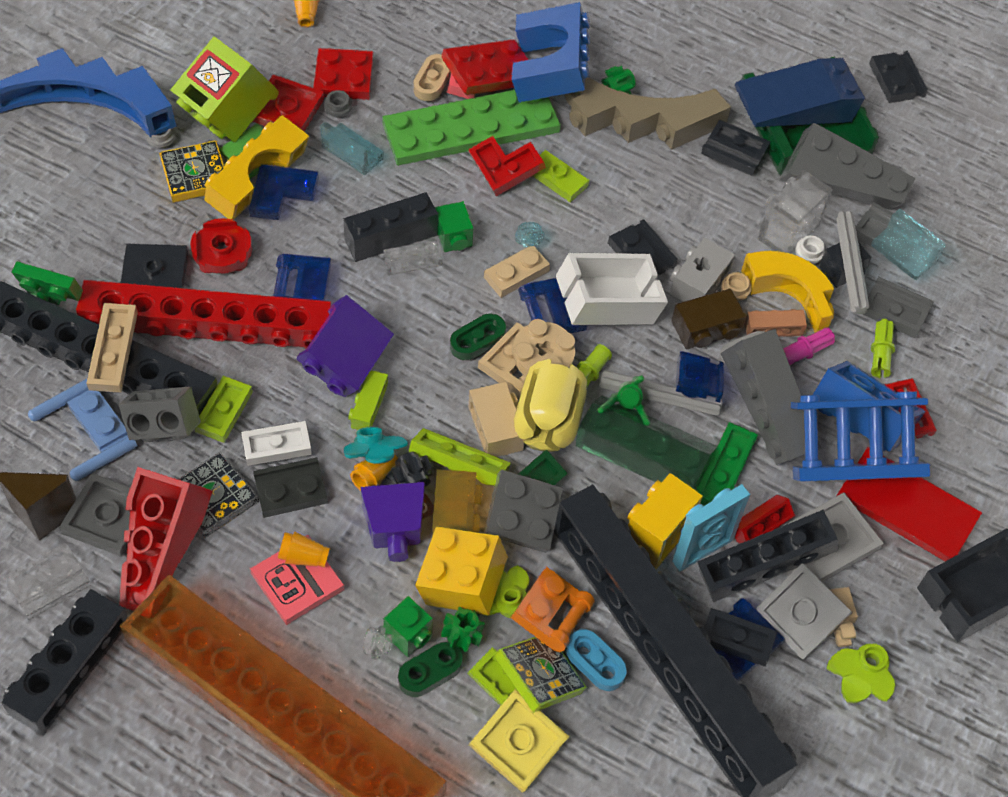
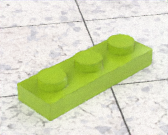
M422 428L411 440L409 452H417L420 458L427 455L430 461L444 465L452 472L463 473L476 478L485 485L495 486L498 472L500 470L509 471L511 465L508 461L425 428Z

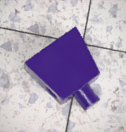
M424 482L361 487L362 509L373 547L388 548V559L392 562L407 560L409 557L408 546L418 545L421 541Z

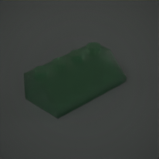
M603 395L592 402L579 426L576 447L654 482L657 480L662 482L671 473L696 491L717 448L716 445L651 416H648L650 425L646 426L637 410L627 409L619 402H615L608 410L600 414L598 413V408L609 399Z

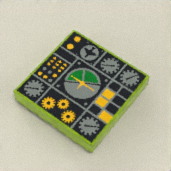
M536 637L500 648L494 655L533 713L581 695L587 688L564 654L554 651Z

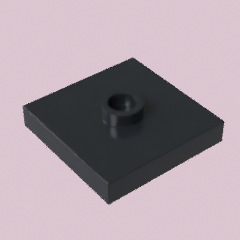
M127 243L120 283L184 288L188 258L187 245Z

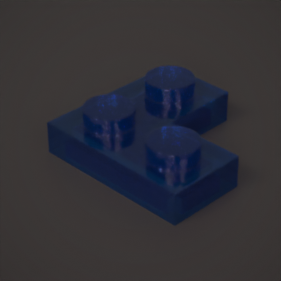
M261 164L249 207L250 217L279 220L284 198L314 201L319 181L318 171Z

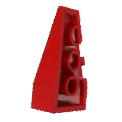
M137 467L126 500V511H130L129 530H124V542H127L128 546L127 560L122 564L120 606L150 616L200 528L213 490Z

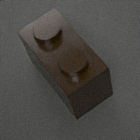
M730 288L675 304L671 322L685 349L688 350L694 347L703 348L711 342L735 338L742 332L746 315Z

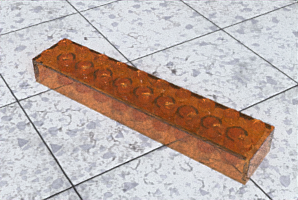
M168 575L122 623L121 629L129 645L328 797H444L446 795L447 781L172 576Z

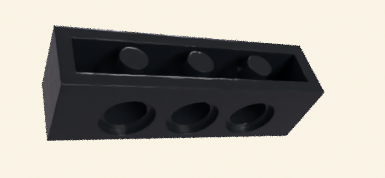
M823 509L699 560L697 563L713 602H716L796 569L802 563L805 565L837 552L838 538Z
M90 589L84 597L77 599L72 606L71 614L65 622L53 629L46 646L40 653L38 652L31 657L26 666V671L20 679L12 682L6 689L1 704L8 715L43 736L130 623L125 608L93 589ZM85 628H94L88 635H79ZM65 655L72 656L68 662L57 664L61 657ZM50 684L44 692L34 693L39 685Z

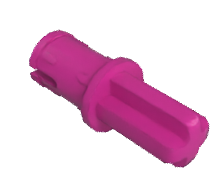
M825 327L807 337L800 336L797 342L783 348L789 365L803 358L810 359L814 353L834 344L835 335L830 328Z

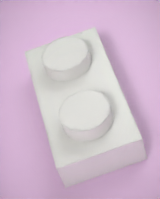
M306 421L241 432L247 466L312 455Z

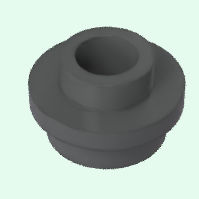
M335 90L327 95L324 101V109L331 116L343 117L351 112L352 100L346 92Z

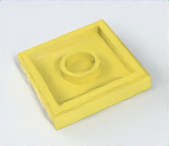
M515 689L468 745L523 793L568 739L569 735L540 710L533 713L521 694Z

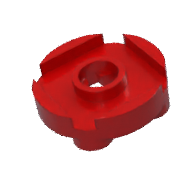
M218 218L209 220L203 224V229L199 230L197 234L195 231L191 237L190 245L193 259L204 273L223 274L241 271L246 268L247 261L252 254V242L249 231L245 227L243 229L238 226L237 221L232 219ZM220 242H225V246H228L225 249L215 248L219 246Z

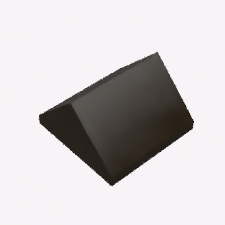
M0 472V485L12 511L39 541L62 524L77 499L69 477L66 474Z

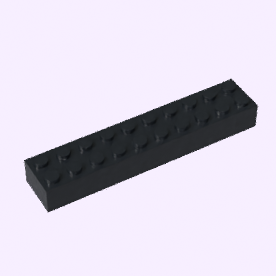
M594 484L560 501L554 531L555 535L739 796L771 797L782 790L798 766L794 751L787 743H782L778 738L770 718L765 713L759 712L752 702L753 698L748 688L742 683L739 684L732 675L727 659L721 654L718 655L713 649L707 632L701 626L697 627L686 603L682 599L675 597L670 590V584L666 576L661 571H656L650 562L647 550L642 545H637L631 536L628 524L622 518L618 519L613 512L609 498L604 493H599Z

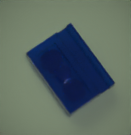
M680 351L677 360L675 391L689 398L699 397L706 399L707 395L715 397V402L720 403L724 393V362L719 361L718 364L710 363V358Z

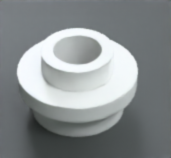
M816 236L804 237L797 243L795 248L797 256L812 264L820 262L825 251L823 241Z

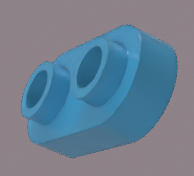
M577 630L570 635V642L566 647L568 659L599 689L604 691L618 689L623 684L626 676L624 661L598 635L590 630ZM580 647H585L588 649L589 653L583 655L580 654L577 649ZM610 671L614 677L607 679L603 677L602 672Z

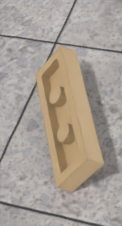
M104 303L86 383L88 390L121 393L138 314L136 305Z

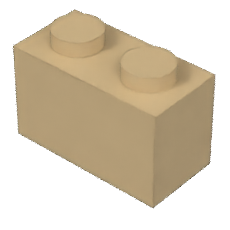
M506 382L469 390L468 407L485 453L495 457L523 451L524 449L523 440L525 439L519 438L514 429V416L518 400L514 392H509Z

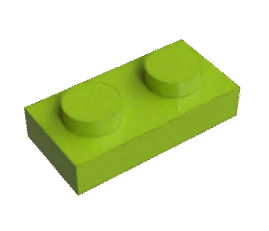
M222 376L199 416L201 423L195 428V432L225 443L253 393L252 386Z

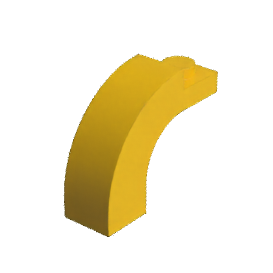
M760 251L746 254L741 273L745 274L751 283L750 295L771 291L786 293L802 304L814 333L825 327L829 328L831 321L834 319V309L829 302L834 288L820 269L809 261L786 252Z

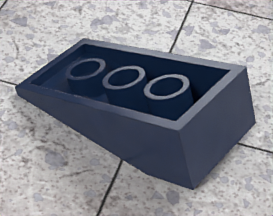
M844 58L816 59L736 81L734 85L754 127L852 122L865 100Z

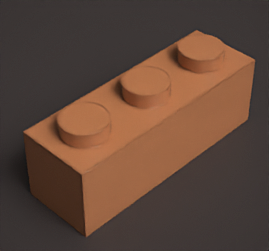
M796 309L781 311L755 310L747 312L744 322L747 335L756 331L767 332L776 329L778 337L803 336L807 326L804 310Z

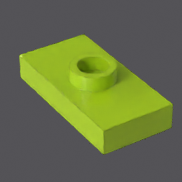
M547 150L540 154L546 168L532 177L571 203L589 186V179Z
M492 647L467 674L501 706L516 687L494 655L498 651Z

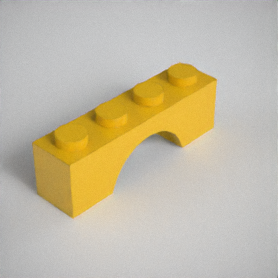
M283 115L274 123L270 121L263 128L261 135L257 139L251 138L237 157L233 155L228 159L220 173H213L207 179L204 201L226 218L234 220L251 204L254 187L248 175L256 168L267 165L288 169L305 152L309 135Z

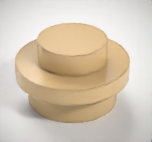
M733 272L723 279L721 291L731 288L736 299L742 301L750 295L751 283L745 274Z

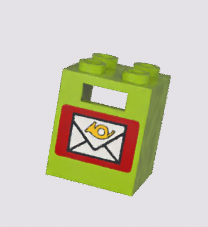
M215 36L212 37L170 89L179 97L176 103L193 118L209 128L221 140L226 136L233 142L238 140L268 101L276 99L279 94L278 90L251 63Z

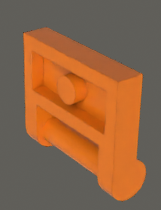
M546 566L510 618L554 651L563 652L570 642L569 636L583 614L591 610L595 599L587 591L576 589ZM565 600L572 605V608L559 628L553 630L548 624Z

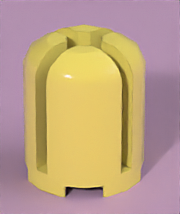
M552 359L539 361L529 368L514 416V429L519 438L525 439L523 442L530 448L539 451L548 450L549 452L559 451L560 448H566L570 445L577 435L587 395V379L583 372L573 364H570V368L560 364H551Z

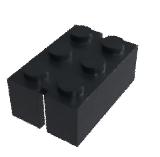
M1007 528L928 570L917 587L934 612L942 611L939 619L957 643L1008 615Z

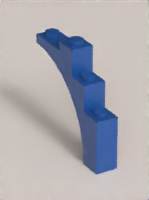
M61 48L36 58L38 66L0 80V113L42 102L69 101L102 106L123 114L138 124L150 138L152 135H158L170 128L177 127L172 105L143 66L116 76L103 57L76 67L65 50Z

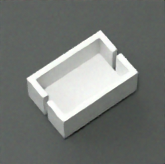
M568 253L556 274L562 297L567 298L565 306L572 325L654 324L668 303L660 280H655L658 274L650 254Z

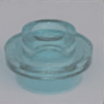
M525 222L518 226V230L515 232V241L526 248L529 246L536 247L544 241V232L538 223Z

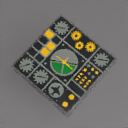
M221 452L178 479L213 490L203 522L198 529L204 539L259 502L258 495Z

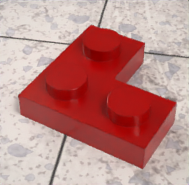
M494 136L468 149L495 196L500 195L546 168L543 159L531 141L508 155L504 154Z

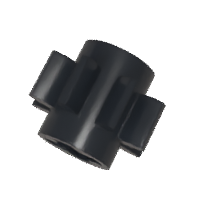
M408 452L395 461L396 468H393L392 472L396 484L424 482V488L430 484L429 476L433 475V466L427 455L419 458L417 452Z

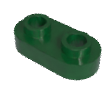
M488 313L454 331L450 337V351L452 355L460 360H471L491 349L506 333L504 319L497 314ZM491 331L494 332V334L489 335L486 332Z
M441 642L406 661L398 672V685L401 691L410 697H420L457 676L461 671L463 660L460 649L456 645L454 648L449 647L450 642ZM447 654L452 659L448 662H443L439 657ZM412 672H419L422 676L415 680L410 678L409 675Z

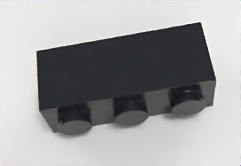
M427 192L343 218L344 240L355 262L438 236V212Z

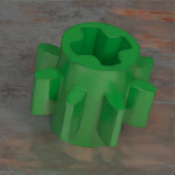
M622 65L605 70L607 77L601 80V84L632 95L630 90L635 88L636 80L631 70L623 69Z
M458 607L455 615L450 613L445 615L443 621L445 626H443L441 637L447 638V641L450 642L449 647L454 648L456 645L460 650L467 652L471 643L476 646L480 645L483 637L481 633L485 622L479 621L475 610L471 611Z

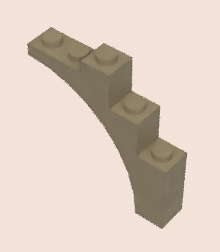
M585 78V90L564 94L567 103L571 105L570 121L584 136L613 125L615 131L619 135L621 134L627 143H630L656 131L659 139L664 141L671 150L711 133L719 119L724 122L728 121L731 106L715 88L690 96L651 98L611 89L591 78Z

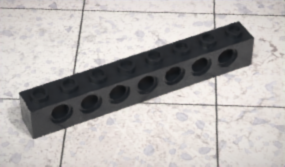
M0 281V332L11 337L19 345L25 346L27 344L36 348L42 355L48 358H58L74 370L82 369L89 373L99 325ZM132 340L122 391L130 395L133 391L191 387L200 416L218 385L216 377Z

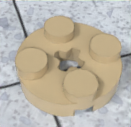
M534 319L529 325L523 327L515 337L512 354L517 362L516 366L525 376H527L531 366L547 359H552L551 364H560L570 368V364H573L575 357V338L571 333H568L564 328L555 323ZM538 347H547L552 354L546 353L544 356L539 355Z

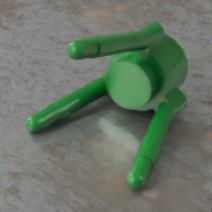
M634 376L632 381L622 383L618 388V393L612 394L598 408V413H604L615 402H619L627 409L635 408L644 425H650L649 418L641 403L643 393L639 384L644 381V376Z

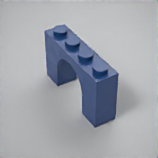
M580 2L517 14L515 31L523 52L550 47H562L555 53L545 57L513 63L512 82L519 102L585 90V78H589L587 61H590L587 45H590L588 29H590V19L588 12L583 13Z

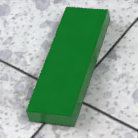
M731 422L728 423L696 489L698 493L703 495L700 504L705 506L712 502L714 497L726 488L734 489L758 434Z

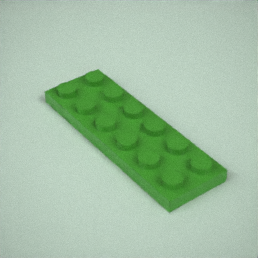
M515 90L382 116V124L397 166L467 152L468 149L491 136H494L497 143L501 145L560 133V123L549 97L519 102Z

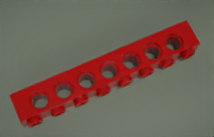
M84 280L82 285L83 292L78 301L76 312L78 316L99 325L104 303L136 305L138 314L134 328L135 333H146L153 336H180L185 339L203 338L217 342L226 340L243 342L245 344H272L277 347L295 346L307 349L329 317L328 310L331 307V301Z

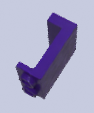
M348 295L332 304L328 310L329 317L307 349L299 353L296 358L306 372L319 377L327 384L331 392L343 397L359 389L394 333Z

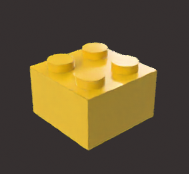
M671 473L662 482L657 480L647 493L649 498L643 504L638 502L627 516V519L630 521L628 526L632 538L637 545H642L647 550L650 562L655 569L661 565L676 547L686 520V514L690 509L700 504L703 495Z
M436 527L415 584L424 603L429 606L458 610V607L471 611L475 610L477 614L489 615L508 558L500 537L497 535Z

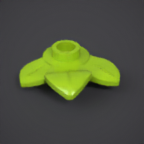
M516 565L509 569L507 573L503 571L489 615L500 613L510 618L527 594L526 590L530 584L528 573L522 567Z
M865 644L858 650L841 649L831 657L827 664V670L843 677L841 692L848 703L862 702L871 693L879 700L887 702L895 690V680L888 671L890 664L889 656L886 650L878 644ZM866 658L874 659L876 666L867 663Z

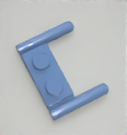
M87 379L28 411L29 419L35 422L67 404L101 452L70 471V477L74 481L81 480L138 447L135 440H129L125 426L99 391L88 390Z

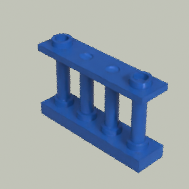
M916 391L897 392V398L820 401V395H801L800 402H791V409H804L805 460H802V466H793V479L797 481L930 477V464L919 462V456H915L914 405H928V398L917 397ZM882 406H901L902 456L899 457V462L887 463V458L883 457ZM850 407H868L870 458H867V464H854V459L851 458ZM836 408L838 459H834V465H822V460L818 458L817 409Z

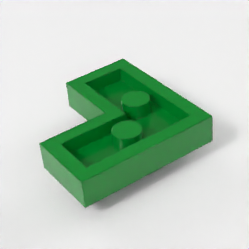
M16 261L11 271L19 281L21 288L25 289L27 293L49 303L60 305L61 301H66L67 298L79 301L83 289L74 277Z

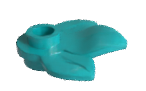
M365 427L356 432L357 437L353 443L344 447V456L349 459L365 457L370 463L382 464L394 458V450L406 447L408 442L400 436L383 435L381 428Z

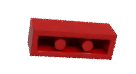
M775 495L744 515L734 536L736 542L741 544L770 532L793 518L795 514L789 498Z

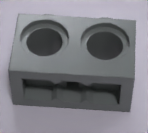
M191 387L133 391L118 404L129 440L142 439L143 442H152L166 437H171L172 440H181L190 436L191 432L201 423Z

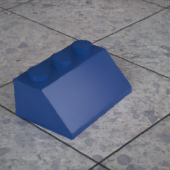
M849 361L828 368L813 395H820V401L897 398V392ZM914 405L915 425L926 412L917 405ZM882 406L883 451L891 452L902 443L901 413L898 412L901 406ZM850 407V432L855 434L861 433L869 439L868 407ZM836 408L818 409L827 416L836 417Z

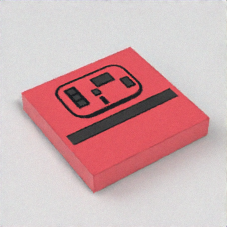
M279 552L250 568L252 576L286 625L344 591V584L327 561L325 568L285 564V560L278 559Z

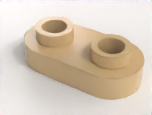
M433 54L427 57L414 79V95L422 101L437 99L451 76L450 70L441 58L442 54Z

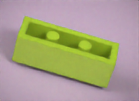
M370 370L361 384V392L356 394L354 402L356 405L349 412L348 420H351L352 429L359 430L365 427H373L388 387V374Z

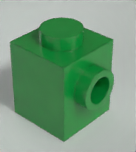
M409 596L383 618L384 635L407 657L417 649L423 648L432 638L433 618Z

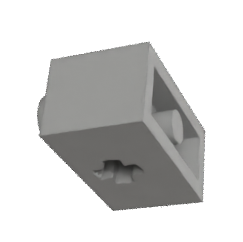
M704 238L697 247L693 245L690 248L683 266L677 265L672 272L670 281L673 283L670 295L684 302L715 293L722 284L723 279L730 273L735 254Z

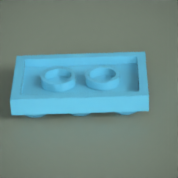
M742 484L733 490L726 488L718 493L712 502L705 506L698 504L688 511L672 561L680 572L733 541L750 497V493Z

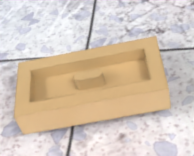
M532 244L484 271V279L502 298L549 272L550 263Z

